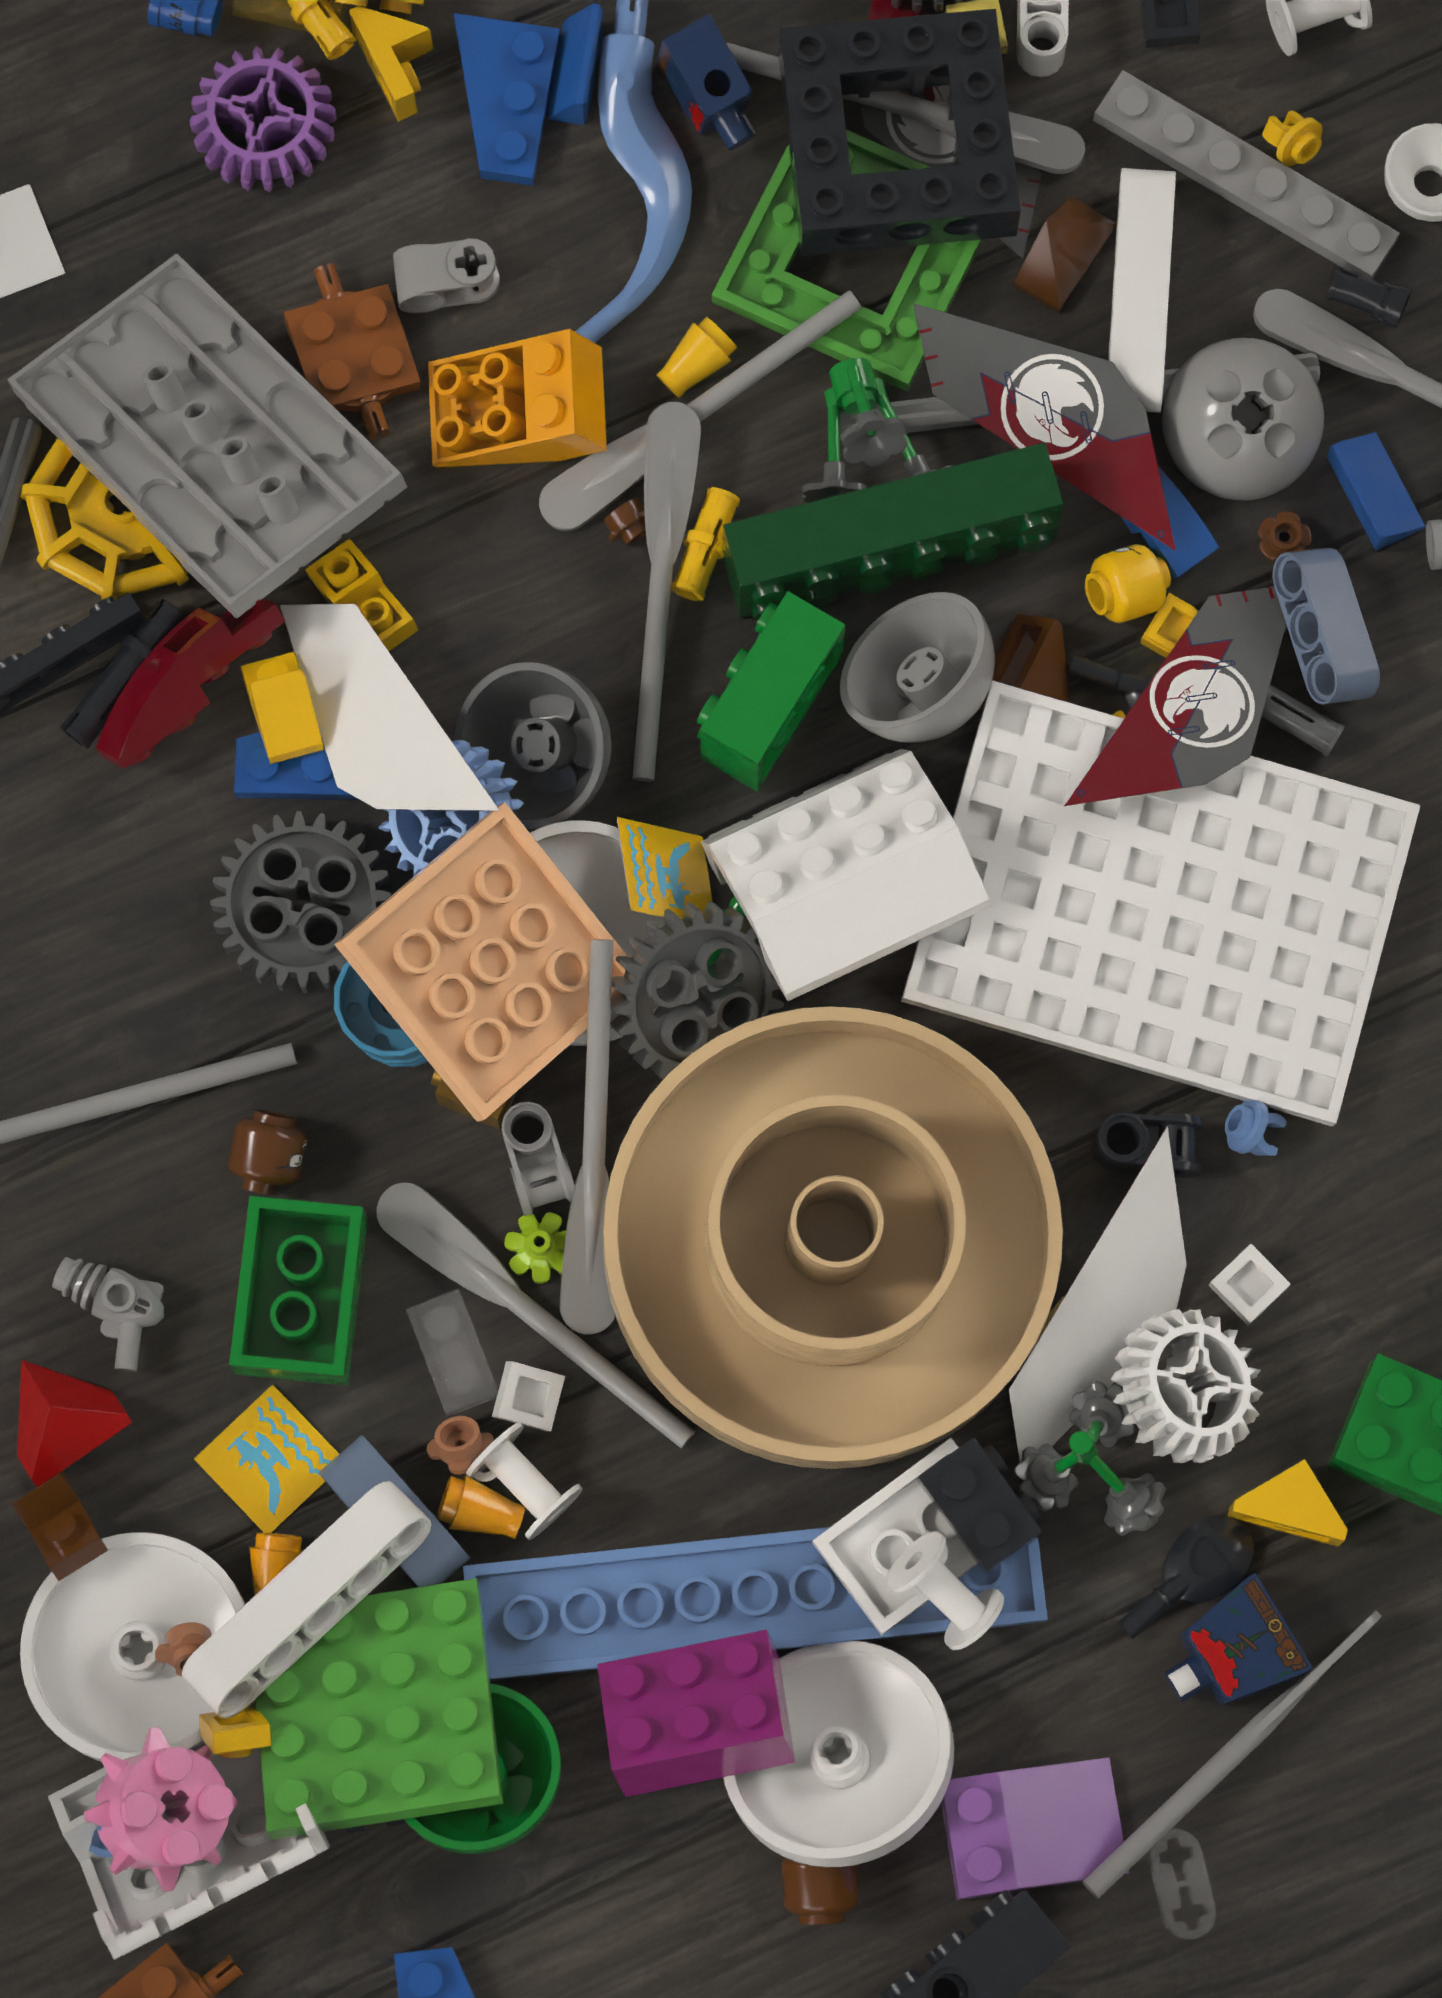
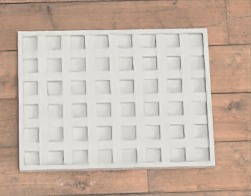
M992 680L953 815V820L959 828L990 898L991 907L918 940L901 1002L1242 1101L1259 1100L1265 1103L1267 1108L1334 1126L1339 1116L1420 805L1250 756L1246 761L1206 785L1064 806L1124 719Z

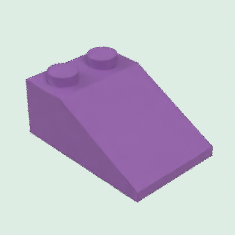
M1110 1758L950 1779L946 1793L941 1801L957 1901L998 1895L1004 1890L1010 1893L1084 1881L1124 1842Z

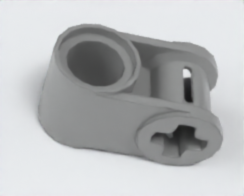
M467 238L460 241L432 245L414 244L402 247L393 253L398 305L402 311L408 313H426L443 307L482 303L492 298L500 286V275L493 250L486 242L479 239ZM473 251L474 255L469 256L468 252ZM479 266L477 270L478 275L468 276L470 272L469 267ZM478 286L479 290L474 291L473 287Z
M520 1102L512 1106L504 1115L502 1133L512 1166L510 1168L524 1216L533 1214V1208L564 1198L571 1202L575 1185L565 1153L561 1152L552 1119L547 1110L533 1102ZM528 1117L537 1119L544 1127L543 1134L538 1141L532 1144H523L514 1139L512 1129L517 1121Z

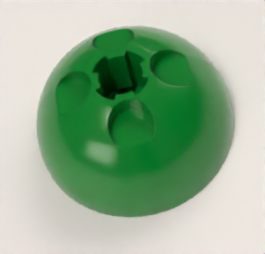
M490 1684L503 1804L404 1819L418 1835L445 1850L463 1854H483L511 1846L531 1833L540 1824L555 1799L560 1782L561 1757L559 1744L552 1725L544 1713L531 1700L504 1686Z

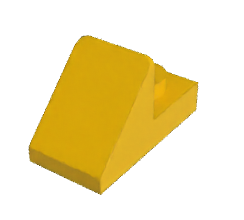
M357 6L350 9L352 31L398 122L418 113L415 93L421 91V86L409 61L432 51L433 44L430 29L423 25L365 7Z
M294 652L241 665L243 681L270 764L324 750L304 671L299 669Z

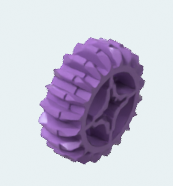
M256 45L252 53L253 59L244 61L243 56L235 51L232 55L234 66L231 68L216 61L213 69L217 80L202 77L199 85L204 95L193 96L191 104L193 111L197 114L190 118V127L192 132L198 134L194 139L195 147L198 152L207 153L205 162L211 171L222 167V179L228 184L241 175L242 187L247 191L253 187L256 179L262 180L264 190L270 193L274 187L273 179L282 177L284 184L291 188L294 184L292 172L298 170L303 175L310 177L313 169L309 158L318 161L325 160L327 153L322 143H331L334 140V129L329 124L335 122L336 111L334 106L328 104L332 100L330 88L326 85L319 86L321 77L315 68L304 71L305 63L299 55L285 64L284 51L279 47L273 52L271 59H264L262 49ZM257 88L252 94L239 96L248 90ZM280 89L289 92L303 104L307 110L306 116L294 114L293 108L281 104L279 97ZM270 107L271 116H266L264 118L263 123L259 124V128L257 131L255 122H261L264 115H267L268 108ZM221 123L230 124L233 127V131L245 134L246 150L232 144L220 131ZM289 142L278 149L269 151L275 144Z

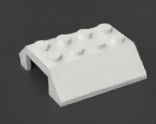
M899 749L891 754L886 753L854 768L848 774L834 777L804 791L798 797H791L753 815L751 819L737 822L709 835V838L701 841L708 862L721 885L725 883L729 885L754 929L765 962L787 1001L991 907L990 898L958 826L915 756L909 750Z
M256 1699L247 1707L256 1706ZM254 1748V1752L251 1755L242 1758H224L219 1754L211 1753L209 1760L223 1777L225 1785L231 1790L233 1797L237 1798L238 1807L234 1808L229 1816L228 1826L219 1844L216 1846L222 1858L221 1862L215 1865L201 1859L181 1866L173 1891L163 1892L152 1869H133L128 1867L115 1875L110 1871L114 1857H100L89 1851L94 1830H97V1825L85 1821L84 1812L100 1803V1801L95 1802L96 1793L107 1773L105 1767L48 1796L62 1835L81 1864L98 1911L93 1913L94 1919L113 1959L139 1948L278 1874L303 1863L330 1847L324 1832L320 1830L306 1803L295 1808L306 1834L270 1839L266 1829L260 1748ZM165 1810L161 1815L163 1818L165 1817Z

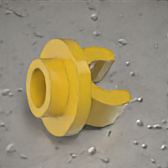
M1292 110L1287 113L1283 123L1275 116H1270L1262 135L1267 142L1278 147L1277 159L1285 166L1291 167L1297 164H1305L1317 154L1322 144L1323 128L1316 119L1312 117L1304 119L1300 114Z

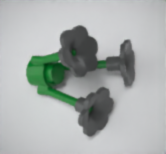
M851 358L834 365L829 371L832 388L824 392L828 408V462H825L823 465L824 481L804 485L802 487V500L810 503L867 488L862 483L845 481V463L840 462L841 408L849 415L860 414L857 417L858 425L846 429L841 436L844 445L843 455L847 462L853 464L864 462L868 466H879L884 464L890 455L902 452L906 459L904 467L909 477L931 472L922 454L917 455L906 434L905 423L898 418L887 397L883 379L875 378L871 361L866 358ZM876 402L884 417L871 410L876 406Z

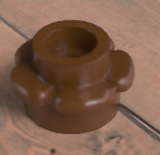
M640 497L633 498L624 503L604 519V523L611 532L608 536L610 541L622 539L626 546L646 536L644 502Z
M1287 511L1279 512L1276 517H1267L1260 524L1257 533L1258 537L1261 538L1259 549L1267 559L1275 563L1276 559L1283 553L1304 551L1305 548H1308L1312 540L1310 528L1308 525L1300 522L1301 519L1297 514ZM1286 533L1290 539L1287 542H1283L1280 540L1279 535Z

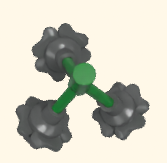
M1096 1380L1086 1391L1075 1393L1072 1397V1404L1075 1409L1070 1413L1069 1420L1072 1424L1079 1427L1081 1431L1074 1433L1070 1437L1069 1445L1072 1452L1066 1456L1059 1455L1048 1443L1042 1444L1038 1450L1028 1446L1022 1451V1461L1013 1469V1475L1019 1481V1493L1022 1490L1025 1491L1040 1510L1048 1511L1053 1505L1058 1508H1064L1068 1505L1070 1492L1079 1483L1077 1477L1070 1473L1073 1465L1078 1462L1090 1464L1110 1486V1493L1106 1497L1108 1509L1104 1522L1109 1527H1115L1114 1529L1120 1536H1124L1131 1531H1146L1156 1524L1158 1518L1164 1512L1162 1498L1166 1487L1159 1481L1155 1482V1478L1150 1473H1146L1136 1479L1118 1478L1097 1455L1095 1442L1099 1438L1105 1447H1113L1119 1438L1129 1436L1135 1431V1424L1130 1426L1122 1424L1125 1416L1129 1414L1127 1406L1113 1403L1116 1395L1123 1392V1388L1120 1385L1114 1384L1107 1388L1102 1381Z

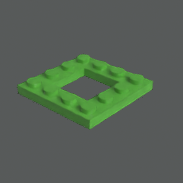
M846 129L851 175L931 168ZM787 146L712 293V303L782 335L788 334L840 297L787 272L800 248L789 146ZM984 239L917 245L883 315L861 306V309L811 343L809 347L839 361L851 358H866L871 361L875 377L881 378L883 381L908 392L925 358L913 303L947 313Z

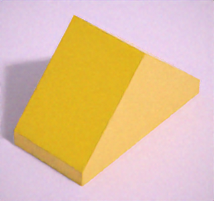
M1305 1459L1236 1499L1230 1506L1227 1516L1249 1524L1339 1547L1345 1541L1348 1530Z

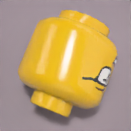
M1134 544L1103 554L1094 560L1090 573L1085 579L1086 595L1092 609L1097 614L1104 615L1112 622L1124 623L1154 613L1162 608L1166 599V590L1171 584V575L1166 562L1161 557H1156L1145 546Z

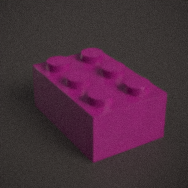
M767 1629L597 1664L611 1770L625 1797L796 1763L780 1660Z

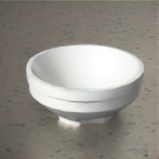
M1423 124L1401 134L1391 146L1384 167L1385 185L1395 205L1404 213L1419 220L1429 222L1442 221V193L1433 197L1425 196L1414 185L1415 176L1422 171H1434L1442 177V124Z

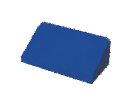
M592 3L569 16L562 25L547 109V118L552 121L585 125V122H588L604 31L603 9L600 4Z
M1376 432L1340 441L1330 446L1327 459L1375 551L1425 529V525Z

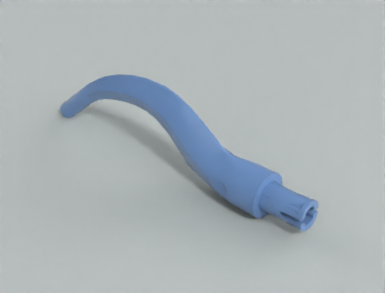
M616 0L613 34L605 36L601 44L598 81L601 131L608 148L635 181L644 197L648 217L643 248L634 272L624 289L609 304L575 331L594 343L638 308L659 285L675 260L690 219L692 200L690 172L683 152L658 111L652 96V68L655 45L650 39L645 38L649 0H635L633 12L629 9L630 0Z

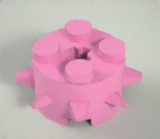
M160 1727L149 1728L140 1755L123 1760L107 1753L101 1757L100 1760L107 1773L96 1793L95 1802L100 1801V1803L85 1811L84 1817L85 1821L101 1826L102 1830L98 1831L100 1840L114 1857L110 1867L112 1873L117 1875L128 1867L133 1869H152L163 1892L174 1890L181 1866L201 1859L215 1865L221 1862L222 1858L216 1846L219 1844L228 1826L229 1816L238 1805L237 1798L233 1797V1793L225 1785L223 1777L209 1760L212 1751L207 1745L196 1751L183 1747H170ZM165 1810V1817L163 1818L161 1815Z

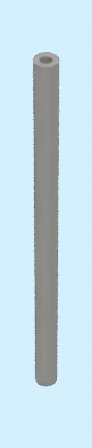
M292 1043L0 1121V1144L296 1065L297 1060Z

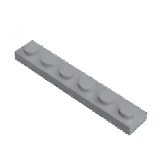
M1122 70L1094 113V122L1348 271L1373 279L1400 234L1398 231Z

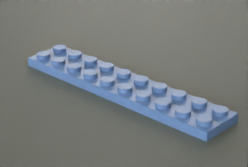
M830 1527L463 1566L464 1580L476 1578L480 1586L490 1681L598 1670L597 1664L766 1629L776 1651L848 1641L864 1642L945 1633L951 1620L929 1600L881 1636L812 1544L815 1538ZM1038 1538L1030 1544L1027 1543L984 1574L977 1564L958 1578L975 1596L992 1588L998 1589L1003 1594V1608L990 1628L1043 1623L1048 1620Z

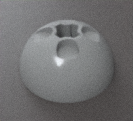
M1232 338L1219 341L1192 355L1173 377L1167 389L1162 408L1163 436L1168 452L1177 468L1189 481L1203 491L1230 500L1246 501L1265 498L1291 485L1303 474L1314 459L1324 429V408L1321 394L1309 370L1297 357L1283 347L1255 338ZM1252 398L1254 399V402H1256L1261 407V409H1264L1263 411L1260 412L1259 408L1255 404L1251 403ZM1262 423L1261 426L1254 431L1255 434H1252L1251 431L1256 429L1259 426V424Z
M928 593L896 605L881 615L864 631L846 659L840 680V694L846 711L868 731L882 738L897 742H926L952 733L964 725L977 712L990 689L995 667V651L989 627L978 608L971 601L954 593Z

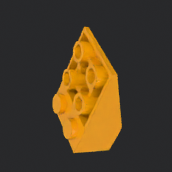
M571 329L428 362L432 465L435 467L555 462L607 451L602 347Z

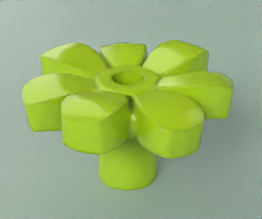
M548 1212L544 1215L541 1223H538L534 1214L523 1215L518 1219V1225L522 1233H507L504 1245L508 1251L517 1252L509 1262L511 1270L517 1276L524 1275L531 1269L534 1283L542 1284L549 1282L551 1268L562 1274L566 1230L559 1232L562 1224V1219L559 1215ZM537 1243H544L541 1247L536 1246Z

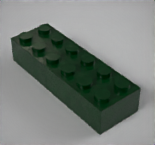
M1044 442L724 524L723 561L739 618L743 619L753 616L755 621H759L766 607L771 602L779 606L787 591L814 607H819L834 602L838 599V594L856 589H859L860 593L863 594L881 591L892 584L891 580L912 575L914 580H924L941 574L945 570V566L965 562L966 566L983 565L996 559L997 553L1018 548L1021 553L1040 550L1051 543L1050 539L1057 537L1063 500L1048 449Z

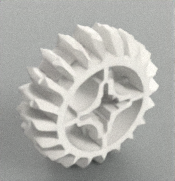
M1172 1309L1161 1314L1159 1317L1152 1316L1143 1321L1142 1325L1139 1326L1140 1328L1130 1332L1127 1338L1124 1339L1127 1347L1120 1350L1118 1355L1114 1357L1123 1368L1116 1371L1110 1379L1123 1387V1392L1116 1395L1113 1401L1116 1404L1126 1405L1129 1411L1122 1424L1128 1426L1136 1424L1140 1429L1135 1443L1145 1444L1153 1440V1455L1163 1457L1171 1453L1174 1463H1185L1193 1460L1194 1463H1204L1213 1459L1215 1455L1219 1457L1232 1451L1235 1443L1244 1440L1250 1433L1247 1424L1254 1422L1255 1418L1260 1415L1251 1403L1258 1401L1263 1392L1253 1387L1251 1380L1256 1378L1261 1370L1252 1367L1248 1368L1245 1361L1252 1348L1241 1347L1238 1349L1234 1344L1238 1330L1228 1329L1221 1332L1220 1316H1210L1203 1320L1200 1309H1190L1184 1313L1180 1309ZM1166 1345H1172V1357L1167 1359L1166 1369L1158 1370V1361ZM1216 1402L1215 1412L1206 1428H1202V1416L1207 1414L1208 1403Z

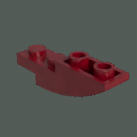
M265 598L262 600L258 599L253 607L238 618L234 617L229 611L218 617L198 607L176 625L154 647L119 695L105 722L96 746L100 756L124 769L128 765L138 764L152 754L154 746L169 734L189 727L196 720L197 713L210 704L200 685L212 682L223 676L229 669V663L245 651L264 645L271 638L272 631L286 621L277 605Z

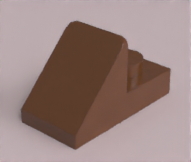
M64 1472L11 1504L30 1531L48 1567L58 1581L108 1551Z

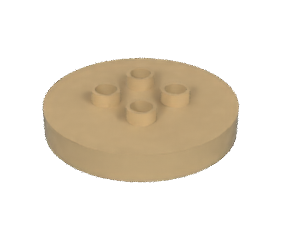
M848 1007L800 1008L771 1014L744 1023L717 1036L690 1054L650 1094L634 1118L620 1146L611 1172L604 1214V1269L612 1307L620 1330L635 1359L650 1381L666 1399L693 1423L727 1444L746 1453L774 1462L809 1468H853L889 1462L919 1452L956 1432L972 1421L994 1401L1020 1369L1034 1347L1048 1318L1060 1272L1063 1228L1059 1194L1045 1147L1029 1116L1015 1096L981 1061L947 1037L918 1023L891 1014Z

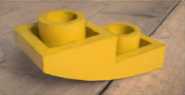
M350 538L305 569L328 604H356L388 651L419 631L414 619L384 585L379 572Z

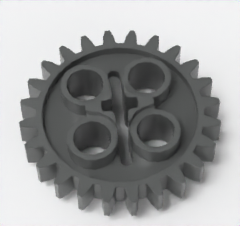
M297 811L293 826L285 827L282 819L278 815H274L273 832L267 834L260 826L254 824L252 828L256 841L252 845L239 838L234 840L241 855L239 859L222 856L221 863L230 873V877H214L212 882L214 887L220 892L225 893L226 896L210 900V905L213 911L227 915L219 918L213 924L216 932L219 934L233 933L222 945L227 954L243 950L237 960V965L241 971L250 968L255 963L258 964L255 975L257 982L262 984L272 973H275L279 991H284L287 988L291 978H297L302 992L308 993L311 978L319 977L322 985L327 990L331 988L330 973L336 970L340 973L343 965L347 962L334 944L392 896V893L377 890L390 882L389 875L385 870L371 871L381 861L379 852L375 850L361 854L367 843L365 835L360 833L347 841L348 827L345 821L342 820L332 831L327 830V820L323 813L318 815L313 826H306L302 812ZM279 859L291 860L296 864V869L285 880L271 879L267 875V871L274 861ZM343 871L350 876V882L342 891L328 892L321 887L323 878L330 872ZM261 888L281 897H256L254 891ZM302 892H308L313 904H305L302 912H295L291 900H300ZM323 907H347L351 911L347 916H343ZM265 912H276L283 917L281 926L275 932L269 934H262L254 929L256 919ZM321 923L333 925L337 929V935L331 943L324 946L310 943L308 935L312 928Z
M689 902L686 903L682 919L668 908L664 911L665 926L659 928L649 920L645 922L646 931L649 935L645 941L632 936L629 937L628 941L636 951L632 958L617 956L615 959L626 971L624 976L612 977V986L621 992V995L611 998V1010L620 1015L613 1019L610 1025L617 1033L624 1035L619 1044L630 1054L634 1053L633 1059L644 1069L651 1066L650 1069L662 1079L690 1054L717 1036L744 1023L765 1017L769 1010L784 1007V1002L772 994V991L780 989L765 962L754 929L748 919L745 918L743 920V915L732 907H729L723 913V910L715 903L708 902L702 914L699 908ZM721 948V954L717 961L707 966L710 955ZM671 971L668 982L662 987L656 988L661 975ZM737 997L732 1010L722 1015L723 1008L727 1002ZM687 1020L684 1030L677 1036L672 1037L673 1030L677 1024Z

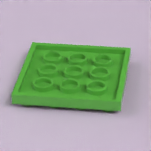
M476 1578L367 1595L256 1698L257 1711H260L270 1723L271 1746L261 1747L260 1756L266 1829L271 1840L306 1834L295 1809L305 1803L322 1832L503 1804L481 1593Z

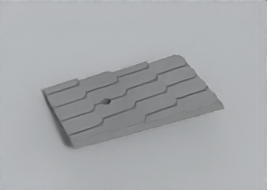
M177 253L7 379L14 393L25 403L27 409L70 449L72 455L133 512L136 519L236 618L253 607L258 599L262 600L299 571L298 568L306 566L341 539L342 534H347L380 509L386 500L389 502L407 488L402 474Z

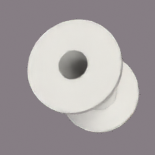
M1266 0L1271 27L1278 44L1288 56L1294 55L1297 52L1296 33L1344 17L1347 24L1354 28L1365 30L1372 26L1370 0H1292L1289 2L1285 0Z
M517 1422L496 1438L475 1459L466 1471V1475L483 1482L491 1481L497 1477L537 1519L525 1534V1537L531 1540L552 1524L574 1502L583 1488L576 1484L561 1495L512 1444L524 1428L520 1422ZM487 1467L490 1469L487 1473L482 1472Z
M934 1531L921 1536L901 1553L888 1572L886 1586L893 1593H900L915 1585L951 1620L945 1632L944 1642L950 1649L959 1650L975 1642L992 1626L1003 1608L1004 1596L998 1589L994 1588L985 1590L975 1596L943 1565L948 1557L946 1539L940 1532Z

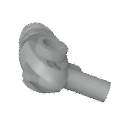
M65 1257L55 1274L52 1287L61 1291L63 1297H68L72 1293V1301L77 1304L81 1300L80 1307L84 1310H88L92 1305L91 1314L103 1320L100 1329L101 1333L105 1337L118 1339L114 1369L124 1372H137L142 1328L154 1326L164 1318V1305L161 1302L164 1286L157 1282L140 1280L115 1267H112L106 1274V1265L99 1264L95 1268V1263L88 1262L83 1267V1259L74 1260Z

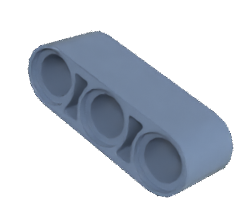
M1332 548L1281 554L1276 559L1273 567L1272 578L1274 588L1311 698L1320 704L1371 698L1377 692L1380 683L1379 666L1346 564L1341 554Z
M363 1435L359 1436L318 1472L348 1508L352 1507L374 1486L382 1482L391 1481L431 1520L432 1526L425 1541L399 1565L417 1587L442 1584L470 1559L456 1540Z

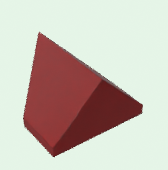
M21 1359L17 1456L34 1485L39 1487L133 1422L112 1390Z

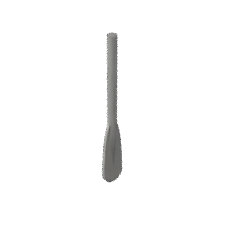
M727 43L740 69L781 80L779 57ZM894 90L870 92L869 98H859L858 93L842 95L843 99L926 122L937 130L955 138L954 120H948L947 115L948 102H932ZM1009 112L1015 162L1054 174H1066L1080 166L1084 158L1085 144L1078 132L1067 126Z
M1272 289L1263 293L1258 298L1253 310V318L1257 327L1264 334L1303 353H1314L1319 360L1351 373L1379 382L1397 385L1442 408V384L1406 366L1381 344L1342 319L1288 290Z
M848 290L687 404V406L696 413L700 422L861 309L859 301ZM647 424L609 443L607 451L589 455L550 481L543 488L539 498L540 511L546 522L553 528L561 531L576 530L605 510L643 479Z
M667 402L658 406L652 411L647 422L644 508L651 572L632 779L639 781H654L673 565L681 548L688 522L700 447L701 424L699 418L689 406L680 402Z
M591 939L583 1161L576 1180L568 1216L561 1276L560 1313L562 1319L571 1329L582 1334H595L603 1331L613 1322L616 1316L609 1296L603 1254L605 1202L610 1182L605 1167L614 940Z
M398 1183L389 1187L381 1195L377 1205V1218L380 1226L386 1233L459 1285L488 1301L508 1308L682 1449L696 1432L694 1429L525 1294L509 1271L486 1245L422 1187L414 1183Z
M1375 1610L1325 1659L1254 1716L1082 1881L1084 1886L1099 1899L1272 1733L1324 1673L1382 1615Z

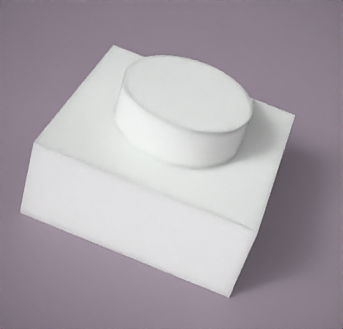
M1250 1244L1208 1286L1249 1326L1291 1284Z
M506 1361L492 1417L513 1423L520 1422L524 1426L542 1431H551L565 1376L517 1362Z

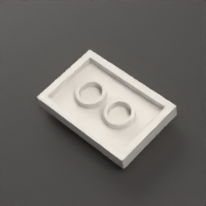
M952 1438L948 1439L812 1541V1544L881 1636L929 1601L915 1585L900 1593H893L886 1586V1578L890 1568L901 1553L918 1538L934 1531L940 1532L945 1537L948 1557L943 1565L957 1578H960L977 1565L917 1481L918 1476L958 1449Z

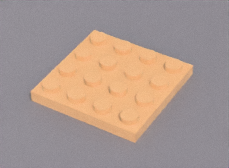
M506 802L497 805L500 811H490L334 944L477 1122L489 1117L587 1030L591 939L614 940ZM615 940L613 942L612 977L624 976L626 971L615 960L617 956H627ZM612 986L611 998L621 995V992Z

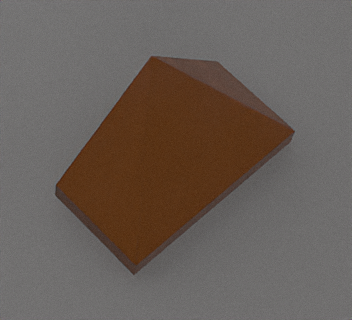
M1070 197L1045 220L1013 286L1060 313L1115 231L1117 224L1075 198Z
M1018 613L995 657L993 681L1061 701H1068L1070 694L1062 624L1056 619ZM985 700L977 710V714H982Z

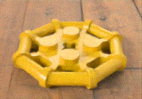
M57 438L31 481L22 485L20 496L27 503L39 550L37 562L44 570L53 569L100 595L102 600L110 596H117L119 598L128 592L135 594L173 583L181 586L189 580L187 576L188 571L136 519L133 512H124L121 515L113 513L114 506L109 501L113 493L82 463H80L66 487L53 486L72 457L70 449ZM51 503L66 504L72 529L59 538L50 508ZM83 544L105 556L104 573L70 555L69 552L78 545ZM153 552L162 563L118 575L121 560H138Z

